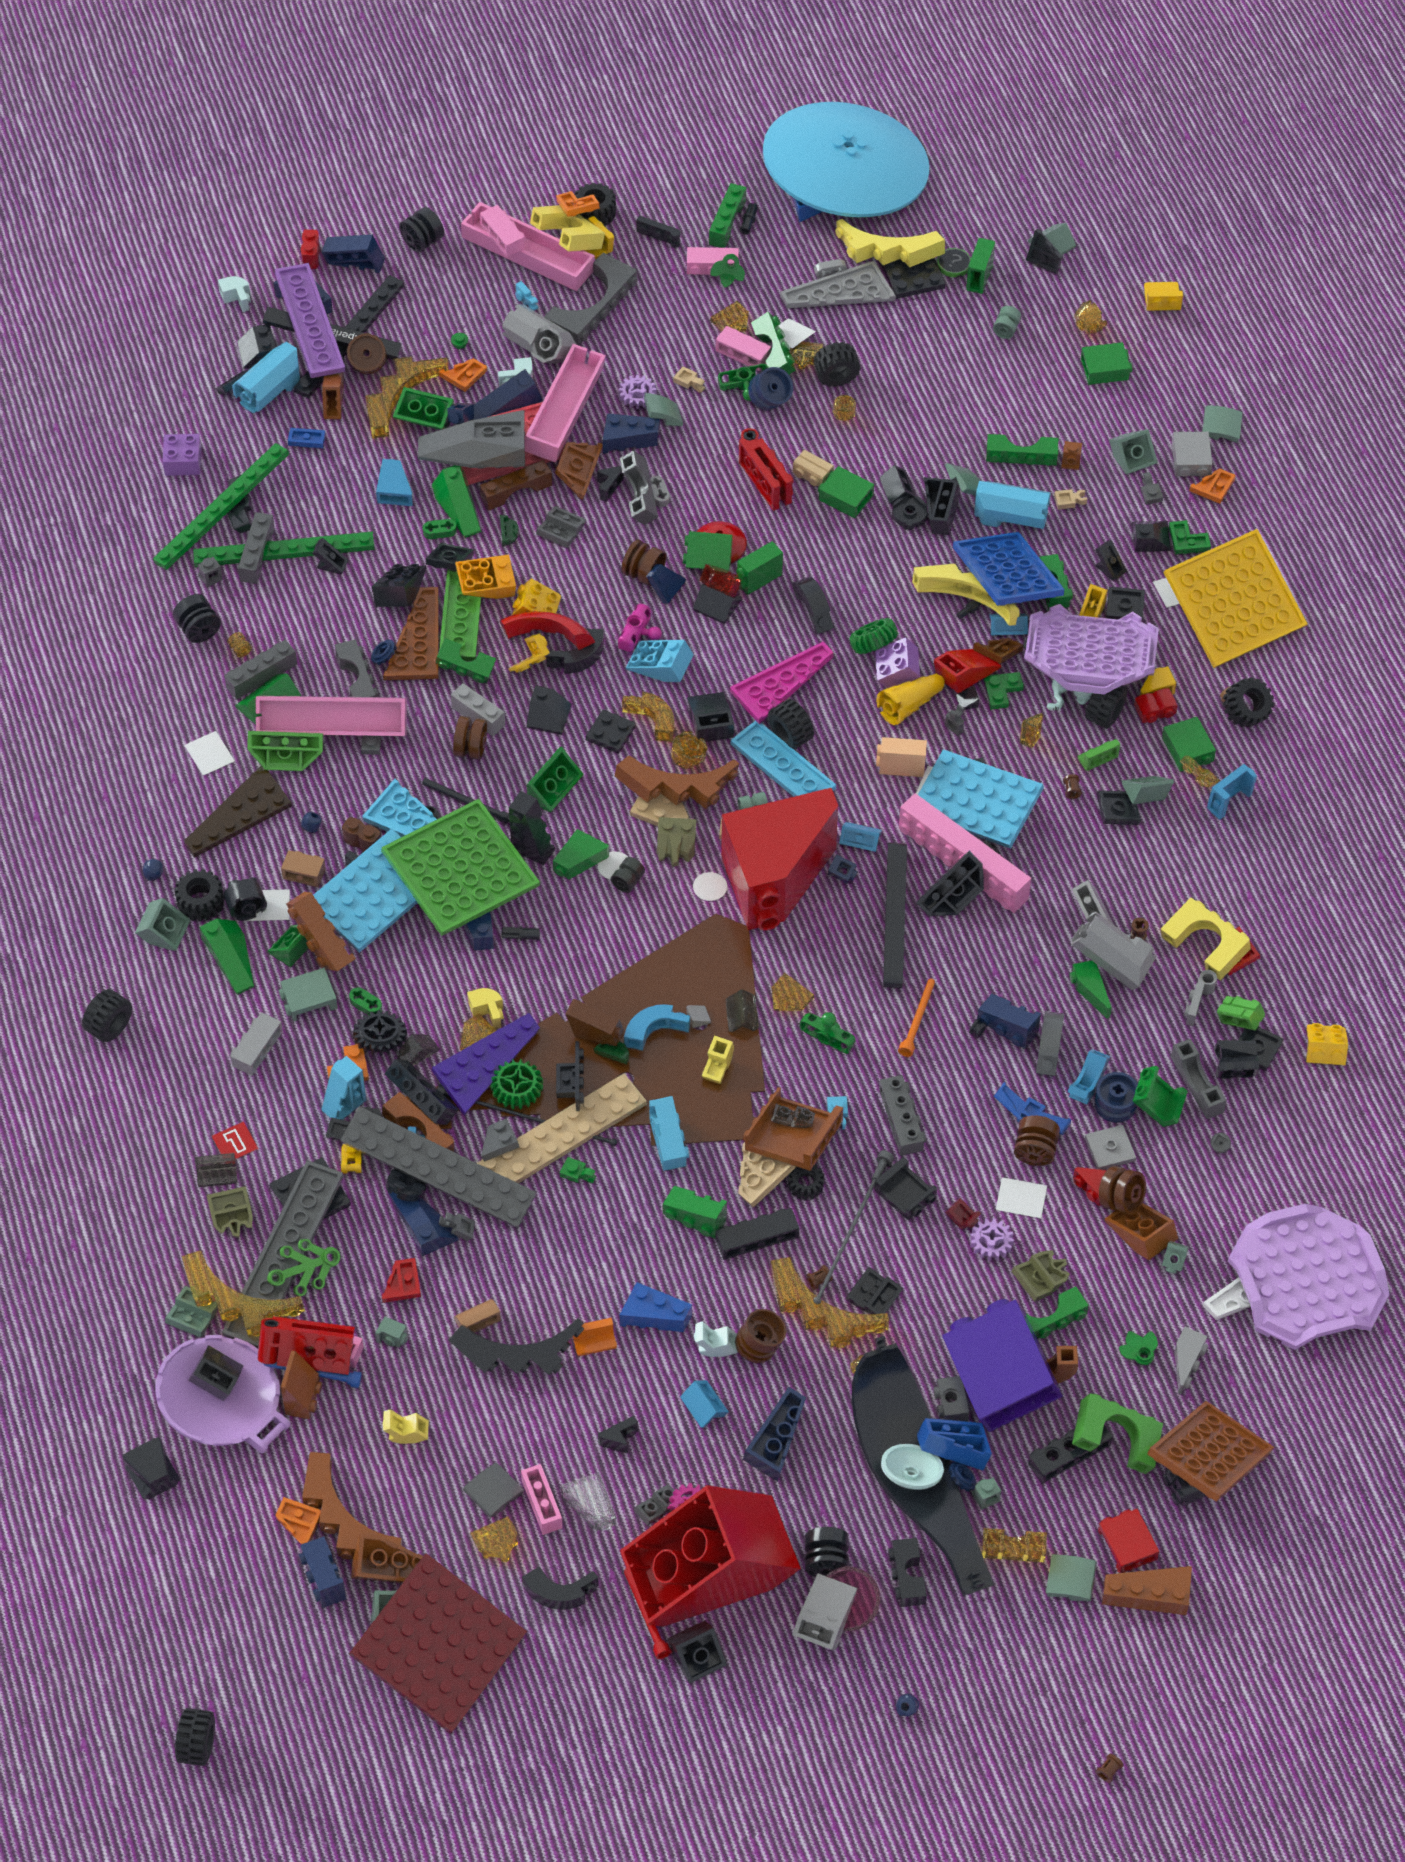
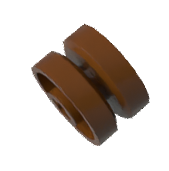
M364 333L355 336L350 341L347 348V357L357 372L369 375L379 372L384 367L387 360V351L377 336ZM367 351L370 352V355H369V356H364V355H363V354H366Z
M459 717L453 741L454 756L464 758L468 753L471 759H482L487 739L488 724L486 719L477 718L472 724L470 717Z
M1117 1166L1110 1167L1104 1173L1099 1187V1200L1103 1208L1114 1211L1118 1210L1130 1215L1140 1209L1146 1194V1180L1141 1172Z

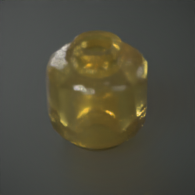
M840 395L834 400L833 414L838 420L848 421L855 416L856 402L853 397Z

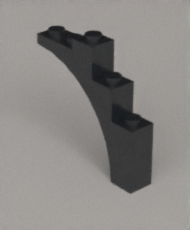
M578 1317L570 1326L557 1335L537 1343L525 1345L503 1344L491 1341L474 1333L462 1324L448 1341L484 1373L488 1370L492 1372L498 1366L499 1362L497 1360L499 1358L516 1374L520 1371L524 1373L530 1367L531 1363L529 1361L531 1359L550 1375L552 1372L556 1374L563 1367L561 1363L563 1358L558 1353L559 1351L564 1353L571 1345L568 1341L573 1336L577 1338L583 1332L584 1328L582 1326L584 1322Z

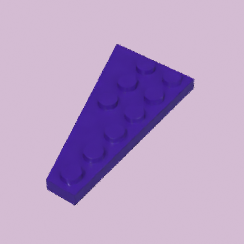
M527 1013L432 1067V1072L464 1116L474 1103L480 1099L481 1095L490 1088V1085L493 1083L491 1077L498 1076L494 1074V1070L500 1071L498 1066H505V1061L510 1064L517 1057V1054L539 1032L540 1027L531 1014Z

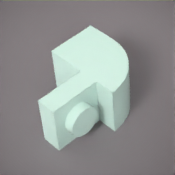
M237 276L219 279V292L224 304L238 300L242 312L249 311L248 303H251L249 283Z
M531 357L514 359V370L498 371L499 387L524 369L527 370L533 379Z
M703 1322L695 1324L694 1339L699 1344V1353L709 1357H724L738 1353L735 1345L736 1333L728 1326L712 1330Z

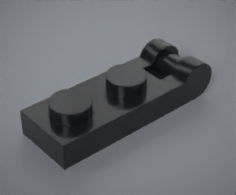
M640 215L638 216L636 232L670 243L673 248H678L681 245V232L679 229Z

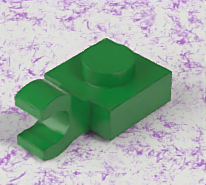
M567 1157L559 1172L560 1177L576 1183L580 1179L593 1183L596 1179L594 1175L595 1170L586 1168V1163Z

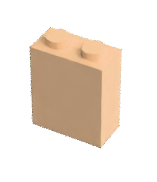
M882 737L881 745L878 744L876 766L880 767L879 774L923 777L927 740Z

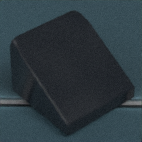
M971 686L956 694L957 702L964 710L978 708L979 697L975 686Z

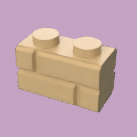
M803 450L793 462V473L795 476L806 479L813 486L819 487L822 482L824 483L827 480L829 473L834 471V465L806 450Z

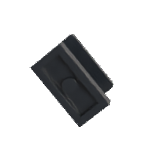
M904 1157L875 1180L874 1190L908 1221L913 1216L917 1217L927 1204L931 1205L937 1198V1187L935 1185L930 1187L909 1168V1161Z

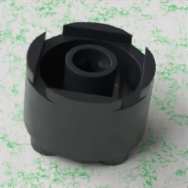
M252 877L239 881L232 880L228 883V888L224 892V899L232 918L234 916L238 921H247L256 918L258 912L261 911L263 913L266 910L267 901L257 878Z
M1168 1468L1165 1469L1162 1480L1167 1487L1169 1486L1172 1492V1501L1176 1506L1179 1504L1186 1506L1206 1497L1203 1492L1189 1485L1180 1476L1173 1474Z

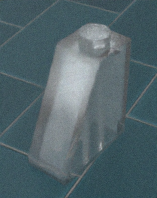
M600 1473L560 1485L562 1499L594 1530H608L613 1525H616V1515Z

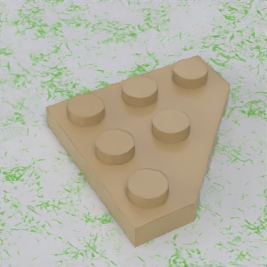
M662 794L656 799L653 798L648 803L638 796L630 810V816L658 826L659 817L689 819L682 802L676 806Z
M744 1142L742 1147L743 1161H741L740 1169L741 1185L739 1186L738 1193L754 1208L796 1166L745 1150Z

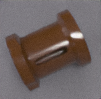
M1070 774L1063 778V783L1066 785L1065 796L1068 799L1079 798L1082 794V790L1079 788L1080 778L1076 774Z
M1140 917L1134 919L1130 931L1131 939L1139 937L1145 940L1149 927L1148 921Z
M822 1265L821 1269L816 1272L806 1274V1278L813 1289H818V1286L824 1283L829 1269L826 1265Z
M1109 1753L1104 1764L1095 1771L1107 1783H1111L1118 1769L1124 1766L1117 1756Z

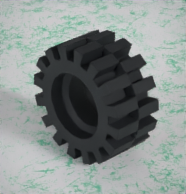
M817 1164L813 1166L811 1171L796 1166L788 1174L789 1191H792L793 1196L797 1194V1199H801V1196L804 1197V1200H807V1197H810L812 1200L814 1195L818 1197L824 1187V1173H822V1169H818ZM808 1176L814 1182L809 1186H804L798 1180L800 1177Z

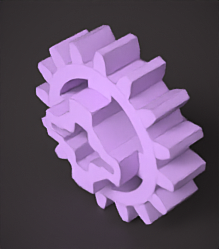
M636 375V378L629 376V380L623 379V383H620L619 388L620 401H624V405L630 404V408L636 406L637 409H639V406L646 408L644 395L647 393V390L649 393L657 394L655 383H651V379L646 380L645 376L639 378V375Z
M993 1218L992 1222L985 1219L984 1224L978 1222L977 1227H973L970 1234V1246L974 1248V1253L980 1252L981 1259L984 1256H988V1261L992 1257H995L996 1261H998L1000 1255L1005 1258L1006 1253L1011 1252L1014 1239H1012L1013 1232H1009L1010 1226L1004 1227L1003 1221H1000L999 1224L996 1223L995 1218Z

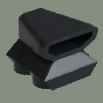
M1217 1040L1214 1052L1220 1062L1215 1071L1216 1078H1250L1257 1075L1259 1059L1256 1041Z
M159 1437L130 1450L122 1456L126 1464L125 1468L143 1499H151L175 1487L181 1480L166 1455Z

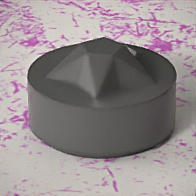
M1217 1133L1211 1139V1146L1215 1152L1225 1153L1231 1147V1140L1227 1134Z

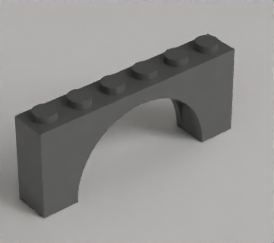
M602 253L593 263V272L605 284L607 288L605 296L597 304L582 310H564L553 306L544 317L568 331L576 345H580L582 341L588 338L592 330L598 327L602 319L607 317L612 308L614 309L618 302L627 295L628 291L637 284L638 278L635 268Z

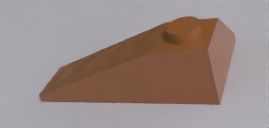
M360 1534L353 1555L351 1579L403 1583L423 1556L401 1545H397L382 1536Z

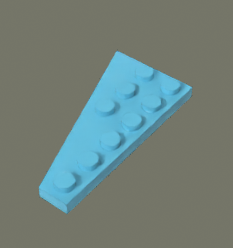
M396 779L390 783L362 816L364 822L387 832L393 829L401 837L437 820L433 813L417 798L411 796L409 791L405 787L403 788Z

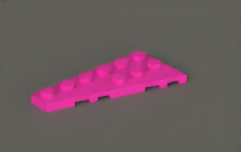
M821 642L731 686L730 692L756 722L760 724L768 717V712L787 700L834 657L833 651L824 642Z

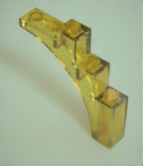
M412 357L394 359L396 375L380 377L382 393L365 395L372 439L389 436L391 414L399 401L403 388L412 389L426 380L439 376L440 370L448 371L447 357L415 362L412 361Z
M201 1250L181 1256L196 1306H207L216 1301L222 1322L233 1321L242 1316L248 1337L260 1336L261 1321L263 1319L273 1318V1316L283 1318L295 1317L305 1311L301 1296L288 1299L266 1300L238 1293L226 1286L206 1264Z
M790 1257L770 1261V1272L780 1312H794L800 1309L805 1330H818L826 1327L831 1348H843L851 1344L852 1336L861 1337L868 1333H882L889 1329L888 1313L874 1315L857 1314L838 1309L821 1300L820 1304H815L813 1299L816 1295L803 1284L794 1269Z

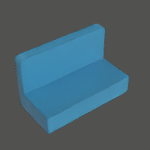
M1020 613L1016 625L1009 626L999 614H989L991 635L1028 634V616L1025 613Z
M845 822L842 826L839 844L876 852L882 830Z
M707 1380L694 1381L680 1396L701 1428L706 1427L713 1418L724 1417L729 1412Z

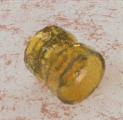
M242 632L233 633L227 640L228 645L239 658L248 655L252 650L251 644L246 641V637Z

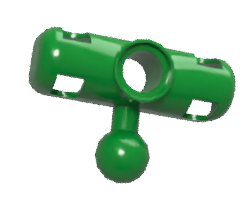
M758 364L721 372L718 374L719 388L722 391L737 388L744 390L742 393L743 398L746 401H751L748 392L749 383L756 376L757 368L761 367L763 371L768 368V365ZM727 374L729 381L722 383V376Z
M831 1012L824 1013L821 1018L813 1013H807L800 1021L799 1027L803 1032L845 1054L851 1051L856 1042L853 1034L840 1028L836 1022V1016ZM810 1025L815 1029L813 1031H810L807 1027ZM844 1043V1044H846L848 1047H847V1048H842V1047H841V1044Z

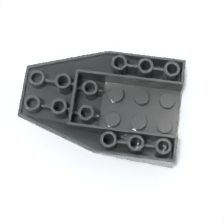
M524 410L471 420L418 437V460L478 469L485 467H524Z

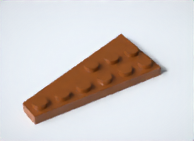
M420 587L416 600L413 603L412 611L408 615L407 623L403 627L397 641L395 654L390 658L388 668L384 672L383 680L439 679V666L436 664V658L439 653L438 587Z

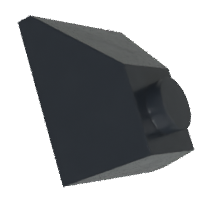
M1135 521L1131 523L1135 552L1171 551L1168 521Z
M535 685L530 700L526 728L562 735L572 703L554 689Z

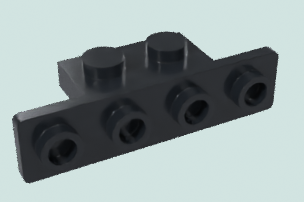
M575 1041V1063L556 1064V1097H575L576 1111H580V1104H584V1092H580V1089H584V1077H580L581 1074H584V1063H580V1060H584V1048H580L579 1041Z

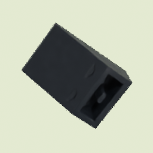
M403 564L393 565L372 586L375 607H408L416 600L426 566H419V564H411L409 566H403Z
M724 692L687 697L697 743L734 738V722Z

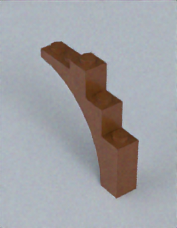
M628 755L616 765L614 777L647 803L662 794L676 806L691 797L703 808L707 809L711 804L715 805L720 798L719 793L726 783L730 780L733 781L737 777L739 763L733 759L724 766L712 771L699 774H675L651 768Z
M310 1452L302 1495L303 1504L317 1509L321 1508L319 1520L321 1531L327 1534L338 1533L337 1555L343 1559H353L360 1534L382 1536L397 1545L403 1546L402 1538L384 1535L366 1527L344 1508L332 1485L331 1454Z

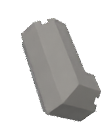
M517 304L515 306L517 309L515 311L511 310L504 320L502 329L505 332H503V336L531 352L533 357L543 363L557 364L564 362L572 344H576L571 334L529 307Z
M1095 911L1087 917L1086 920L1088 922L1085 925L1081 924L1072 938L1071 945L1129 989H1136L1140 986L1156 959V955L1152 954L1154 951L1153 947L1139 937L1130 939L1131 935L1125 934Z

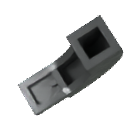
M1045 1011L1036 1073L1053 1076L1056 1074L1064 1020L1063 1013Z

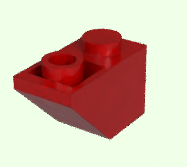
M1083 1167L1075 1168L1073 1175L1075 1185L1086 1192L1091 1202H1095L1100 1206L1099 1187L1106 1170Z

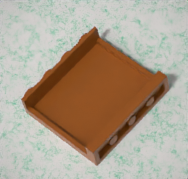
M778 1087L774 1094L770 1095L766 1106H762L759 1116L754 1118L750 1129L745 1131L743 1136L745 1150L811 1171L843 1123V1107L836 1105L831 1113L782 1098L781 1088Z

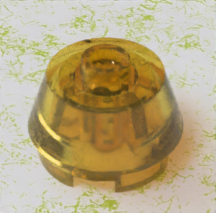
M1091 300L1083 302L1074 314L1077 327L1087 335L1103 331V328L1107 326V321L1102 320L1101 310L1095 303L1091 304Z
M684 731L673 739L671 749L673 762L684 769H690L702 763L706 758V751L708 750L702 737L698 739L696 736L691 735L693 732Z

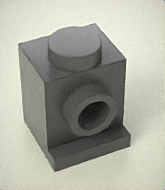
M214 557L205 558L202 563L198 564V576L206 587L223 580L221 566ZM214 573L215 576L209 578L208 575Z

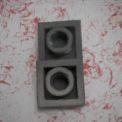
M669 1484L653 1492L651 1498L637 1505L634 1512L648 1526L670 1511L668 1506L672 1503L669 1501V1498L674 1496L673 1492L675 1490Z

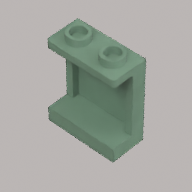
M325 968L280 981L281 989L278 990L282 1001H286L287 1005H284L287 1016L291 1015L293 1022L297 1021L296 1016L298 1014L327 1005L330 1011L338 1009L337 999Z

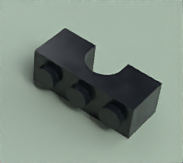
M917 1538L892 1540L891 1548L888 1549L889 1561H893L894 1568H891L892 1580L897 1582V1587H894L895 1599L900 1601V1607L926 1605L927 1594L924 1576L912 1577L906 1572L909 1567L919 1566L920 1563Z

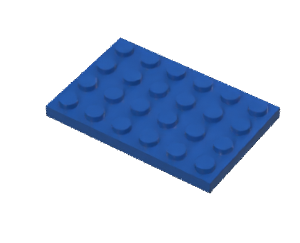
M1019 532L953 541V549L997 606L1031 600L1036 601L1044 598H1055L1064 595V588Z

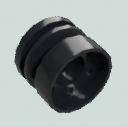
M422 207L413 216L407 217V219L399 224V230L404 241L413 251L418 253L444 236V228L439 217L428 207Z
M194 594L182 599L173 610L174 620L182 629L186 638L192 643H201L210 639L221 626L219 616L202 594Z
M819 1527L811 1529L805 1534V1551L807 1552L805 1554V1571L809 1575L816 1577L819 1573L829 1578L843 1576L849 1571V1555L847 1554L849 1551V1534L846 1531L835 1527Z

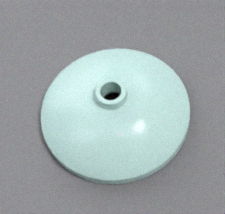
M899 1444L890 1447L885 1451L881 1460L884 1474L895 1484L907 1489L920 1490L932 1487L943 1476L944 1467L940 1458L921 1451L918 1445Z

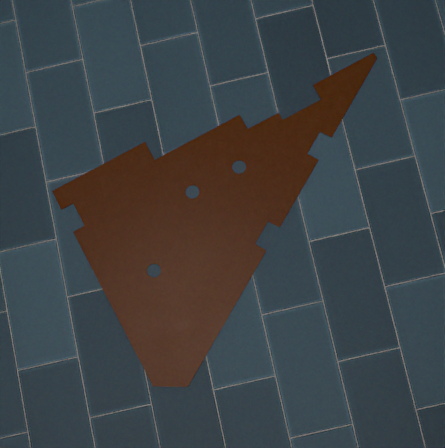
M714 914L580 997L585 1004L618 1018L624 1029V1035L629 1022L637 1013L655 1005H673L674 1013L681 1012L686 1015V1006L688 1005L705 1006L711 1023L704 1030L692 1028L691 1023L689 1032L669 1028L657 1029L647 1037L644 1050L627 1047L629 1061L626 1065L595 1054L593 1049L600 1043L576 1038L569 1022H565L556 1012L538 1023L540 1027L539 1032L514 1059L515 1062H519L522 1059L524 1064L529 1061L531 1066L535 1065L537 1070H540L543 1078V1090L540 1098H536L535 1103L530 1102L529 1108L526 1105H522L520 1110L519 1106H515L513 1111L526 1115H540V1119L548 1120L575 1103V1097H556V1064L575 1063V1041H579L580 1048H584V1060H580V1063H584V1074L580 1075V1077H584V1089H580V1092H584V1097L621 1074L630 1073L634 1077L633 1085L647 1101L646 1106L611 1127L650 1125L651 1146H656L650 1124L649 1101L673 1096L676 1113H678L680 1119V1130L682 1129L684 1133V1144L743 1140L745 1131L750 1129L755 1118L752 1114L750 1092H765L750 934L747 926L719 914ZM624 1035L623 1038L619 1040L622 1043H624ZM714 1036L732 1041L734 1045L732 1060L721 1084L702 1078L709 1059L708 1050ZM491 1087L479 1099V1101L505 1108L503 1103L499 1104L497 1098L493 1097ZM446 1097L455 1107H457V1105L451 1098ZM474 1103V1105L469 1109V1111L487 1110L492 1108ZM508 1105L506 1109L512 1110L511 1105ZM500 1111L501 1117L516 1116ZM452 1120L448 1125L438 1124L440 1129H452ZM401 1126V1127H403V1128H405V1129L408 1130V1127H411V1126Z

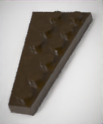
M260 766L184 840V844L195 858L292 807V803L269 771Z

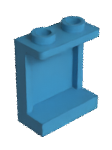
M1243 764L1212 787L1207 809L1220 820L1226 814L1229 800L1238 792L1242 791L1247 797H1250L1257 779L1254 770Z

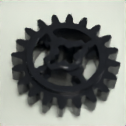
M378 1010L377 1014L370 1012V1016L363 1015V1020L357 1019V1024H354V1043L358 1044L359 1049L364 1048V1053L371 1051L372 1055L377 1052L382 1056L383 1052H386L389 1055L390 1050L396 1052L397 1046L403 1047V1042H406V1024L402 1022L401 1017L396 1018L395 1013L390 1016L388 1011L384 1014H381L380 1010Z

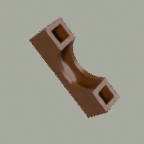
M542 460L481 484L480 498L487 510L490 511L504 505L508 497L519 489L532 488L538 492L552 486V472L546 462Z

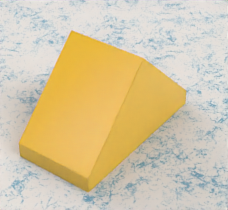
M1090 584L1079 616L1099 618L1106 605L1108 590Z

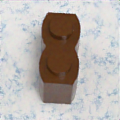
M348 817L342 825L343 840L350 846L359 847L363 852L381 838V832L377 828L364 825L357 818Z

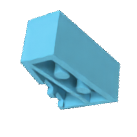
M347 1056L342 1060H338L333 1065L322 1106V1111L327 1116L340 1120L345 1119L367 1101L363 1070Z
M673 1096L650 1100V1124L663 1171L686 1166V1158H689V1151L687 1146L684 1147V1133L682 1129L680 1130V1119L678 1113H676Z

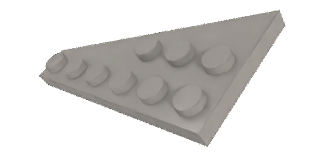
M874 261L780 292V297L787 308L896 301V295Z

